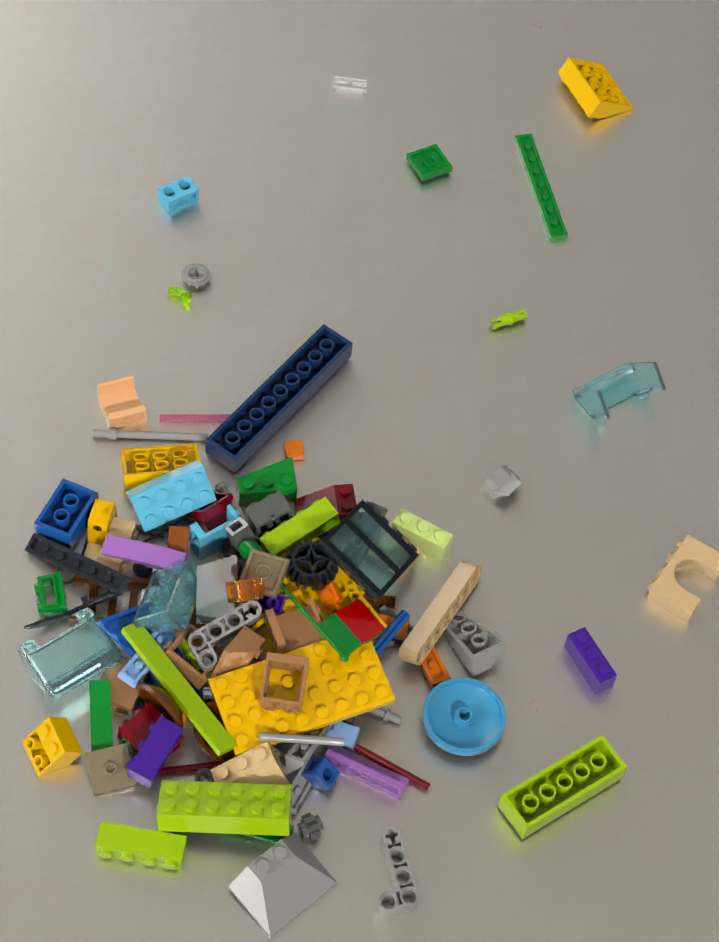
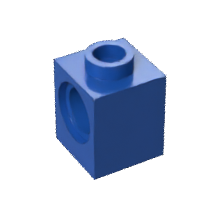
M310 757L301 775L316 790H331L340 772L325 757Z

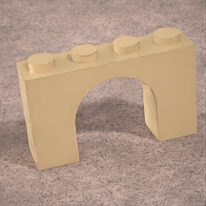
M687 535L684 541L680 539L675 549L677 551L675 554L671 552L667 558L666 563L668 564L666 567L662 566L656 575L658 576L657 580H652L649 584L647 599L682 620L689 622L697 610L701 598L682 588L677 583L674 573L677 570L689 568L716 581L719 577V552L694 537Z

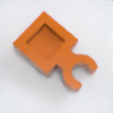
M331 582L317 592L324 610L329 611V616L344 608L340 605L344 598L337 583Z

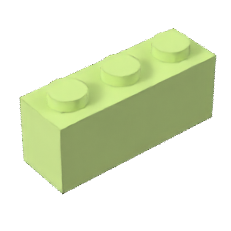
M403 508L392 522L393 530L396 528L423 552L440 561L443 560L451 547L453 534Z

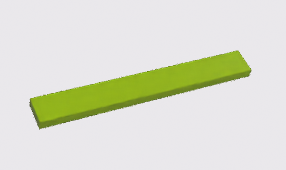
M137 621L123 627L121 630L123 636L173 697L218 757L233 750L237 745L141 622Z

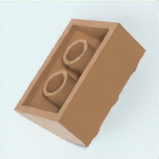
M244 626L224 649L210 678L257 663L258 661L255 659H258L263 653L264 648H262V645L266 639L247 626Z

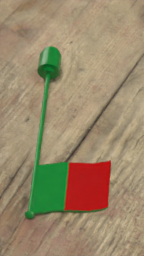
M246 539L239 545L240 555L245 561L248 559L251 548L264 552L254 540ZM282 584L281 586L283 592L341 656L342 662H347L349 655L356 649L376 639L385 630V627L358 597L350 605L331 614L318 625Z

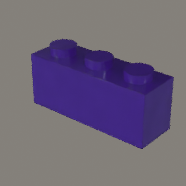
M583 627L568 634L564 647L594 693L598 694L613 687L617 674L587 629Z
M160 716L157 722L153 721L148 730L149 736L147 739L143 738L137 748L139 750L136 757L132 756L126 766L128 768L127 776L148 788L152 786L183 732L182 727Z

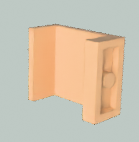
M134 376L122 377L97 384V395L109 428L119 429L147 422V410L145 405H141L135 389Z

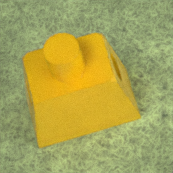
M95 499L88 519V542L103 545L113 517H117L114 502ZM98 526L102 528V531H98Z

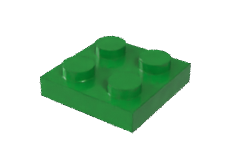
M437 144L407 153L406 155L407 161L422 182L452 172L453 166Z

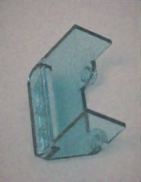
M630 362L620 365L573 389L572 393L592 419L599 421L609 419L608 409L633 396L644 398L649 396L651 391L665 390L666 387L656 362Z

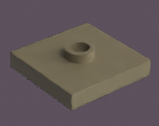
M251 548L238 582V588L277 599L290 565V559Z
M127 743L85 753L94 796L136 786V781L127 776L128 768L126 766L130 760Z

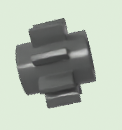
M310 812L302 815L301 822L297 824L302 838L307 837L311 841L320 838V831L324 830L320 817L318 815H311Z

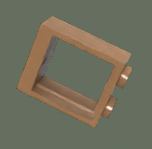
M190 623L186 629L181 627L174 635L177 638L175 642L170 640L163 650L183 677L200 690L211 677L214 670L204 671L200 674L174 652L184 638L188 641L190 634L198 630ZM200 638L192 641V645L195 647H200L203 644V640ZM215 645L212 648L217 655L218 663L224 650ZM206 656L207 658H209V659L212 661V662L210 663V664H212L213 661H214V659H213L211 656Z
M267 652L259 699L260 707L267 711L278 709L284 710L289 714L302 713L309 657ZM271 668L302 672L298 701L267 698Z

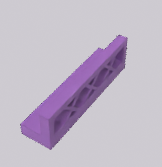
M332 746L331 750L328 749L325 754V758L340 773L398 800H401L410 779L338 746Z

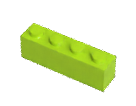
M326 497L321 500L318 499L307 509L298 511L288 521L281 522L277 528L265 532L259 538L261 548L266 553L281 556L288 552L289 548H293L295 543L300 545L302 539L308 542L310 538L312 540L336 526L340 522L339 513Z
M101 821L95 843L96 854L103 858L116 857L125 862H133L134 860L148 866L157 864L163 865L167 869H182L187 836Z

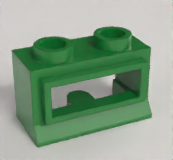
M61 571L37 577L38 583L34 584L36 596L40 595V601H37L38 612L43 613L44 618L67 612L66 594L63 587L64 580ZM53 585L56 603L46 605L44 587Z

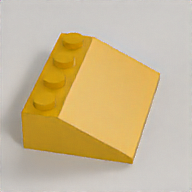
M569 57L558 71L562 81L568 86L570 93L575 96L577 103L582 106L586 116L589 118L602 119L631 111L634 108L602 63Z
M197 443L120 449L125 496H127L126 491L196 460L201 463Z

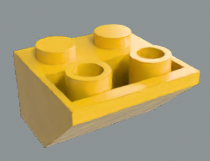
M48 717L22 741L38 777L70 765L83 753L67 718Z

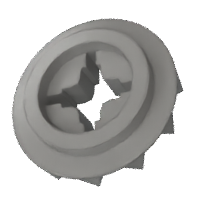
M190 264L183 269L182 278L183 282L187 283L189 287H204L206 283H209L211 273L202 264ZM196 272L198 275V279H194V275Z

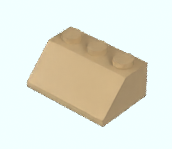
M268 741L211 769L215 782L290 785L277 751Z

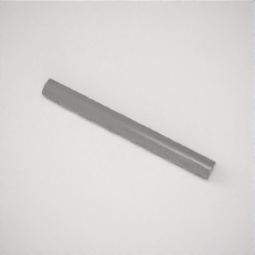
M259 732L258 741L344 746V738L264 732Z

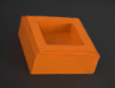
M303 440L284 441L285 459L292 457L293 460H304Z

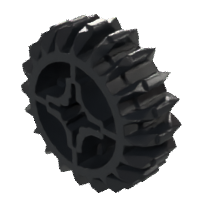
M311 538L308 542L302 539L300 545L295 543L293 548H289L288 554L285 556L286 559H290V565L286 573L287 577H290L291 583L296 582L297 587L303 585L304 590L307 587H311L314 591L316 586L322 589L323 584L326 586L330 584V581H334L338 573V566L317 546L320 542L319 539L316 542H312Z

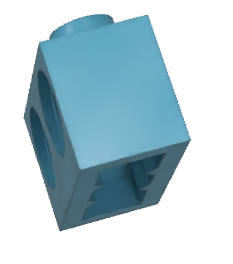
M186 176L158 188V201L167 213L170 214L198 202L199 189L190 177Z

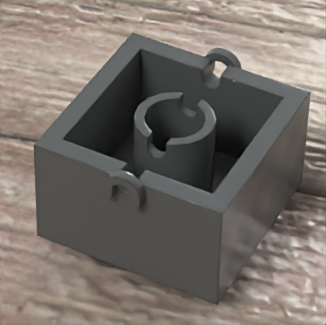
M281 491L271 493L265 499L253 502L245 508L249 527L259 542V538L265 532L272 531L281 522L288 521L293 517L292 509Z

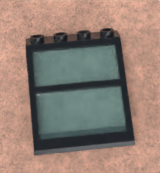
M361 500L317 546L374 602H377L419 554L417 553V548L409 542L407 544L402 539L404 536L396 528L393 530L388 525L389 521L383 515L379 516L374 511L375 507L369 501Z

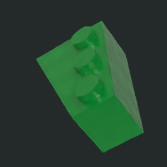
M292 457L238 477L236 492L239 507L249 506L251 503L259 502L269 494L279 491L282 492L287 502H294V499H297L298 488Z

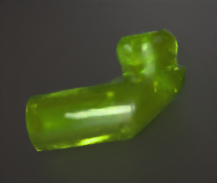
M169 287L168 296L181 297V302L184 304L191 302L190 298H192V295L187 290L178 287Z

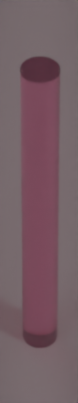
M160 414V422H224L231 414Z

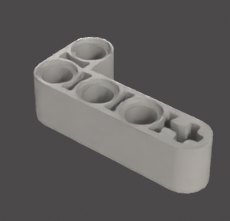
M248 601L190 634L188 646L202 670L209 672L214 670L217 665V655L212 648L213 646L240 632L244 626L249 627L260 620L262 608L257 601ZM249 608L256 610V615L249 613ZM231 618H237L240 620V623L237 626H231L228 621ZM213 628H219L222 633L215 637L210 634V631ZM200 638L203 640V644L200 647H195L192 645V641ZM205 656H211L214 661L210 665H205L202 659Z
M389 826L383 830L380 841L393 890L383 892L378 900L377 912L384 918L413 912L417 908L420 897L402 834L397 827ZM392 857H399L402 861L395 862L392 860ZM398 877H405L408 881L401 882L398 880ZM404 897H411L414 902L408 903L404 900ZM390 902L393 906L387 908L382 903Z

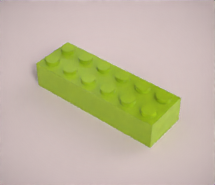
M600 735L503 793L498 807L520 837L524 839L622 779L628 767L605 737Z
M162 780L156 814L158 831L289 836L292 785Z

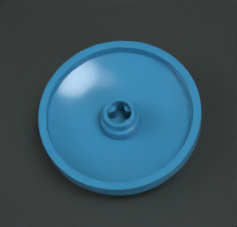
M459 677L445 680L431 690L424 703L422 719L426 733L438 747L451 754L473 756L488 751L499 741L506 723V712L498 694L487 684L476 679Z

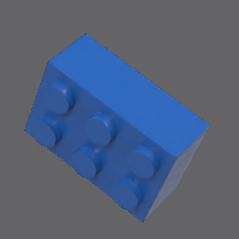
M63 478L34 522L35 533L72 550L88 524L95 499H99L98 492Z

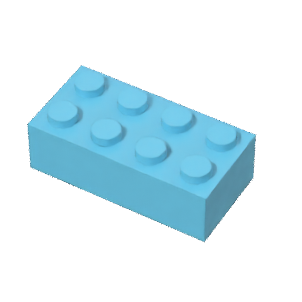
M198 460L126 491L139 525L144 532L217 500L205 469Z

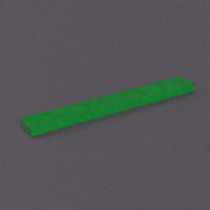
M532 134L515 135V142L550 241L567 239L568 234Z

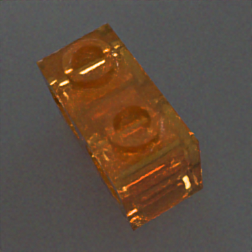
M261 578L225 582L228 603L262 599L263 594H265V584L261 581Z

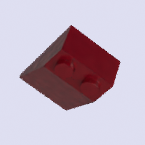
M353 484L332 485L294 499L296 514L298 511L310 507L314 501L326 497L339 513L340 521L357 505ZM358 511L350 518L356 526ZM345 524L340 530L350 528Z

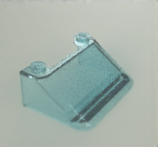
M88 607L77 612L78 624L39 646L34 640H28L17 648L27 674L53 698L67 694L117 664L123 657L113 639L97 624L99 619Z

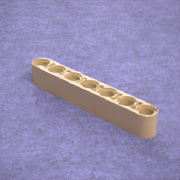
M461 561L401 645L398 654L400 660L415 665L422 664L479 581L482 574L480 565Z

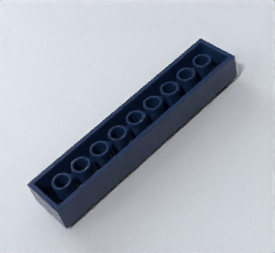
M323 324L205 440V453L236 473L351 357L353 343Z

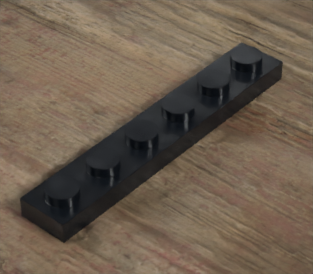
M33 533L25 548V551L120 596H123L132 579L123 573L36 533Z

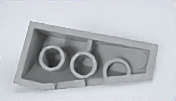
M459 610L443 632L463 665L473 676L491 669L507 647V642L496 630L492 628L489 630L483 627L481 622L477 620L474 622L468 619L466 614Z

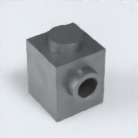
M241 517L223 527L231 544L238 551L239 545L244 540L251 539L256 541L249 525Z

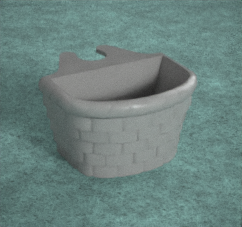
M236 555L197 566L196 616L202 624L210 623L244 604L237 601L238 576L241 577L243 567ZM231 618L228 623L231 626H237L240 620Z

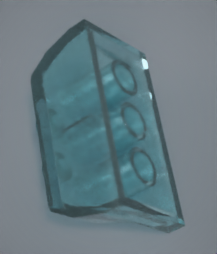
M189 561L153 572L133 620L136 628L144 626L154 632L165 634L183 631L188 628L196 606L197 577Z

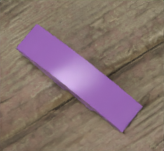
M106 535L101 552L104 556L123 559L125 562L142 564L147 568L183 573L188 555L187 553L112 535Z

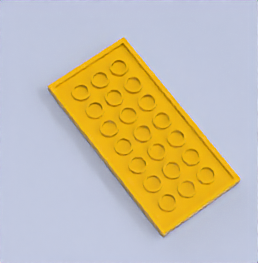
M326 639L284 653L286 655L309 657L302 713L289 714L284 710L278 709L267 711L260 707L259 699L266 660L208 679L225 730L237 744L233 748L235 757L266 742L258 741L259 732L303 735L389 705L396 700L372 641L356 649L349 655L347 662L341 661V656ZM271 668L267 698L298 701L302 672ZM269 742V743H270L271 745H274V744H277V743H280V742Z

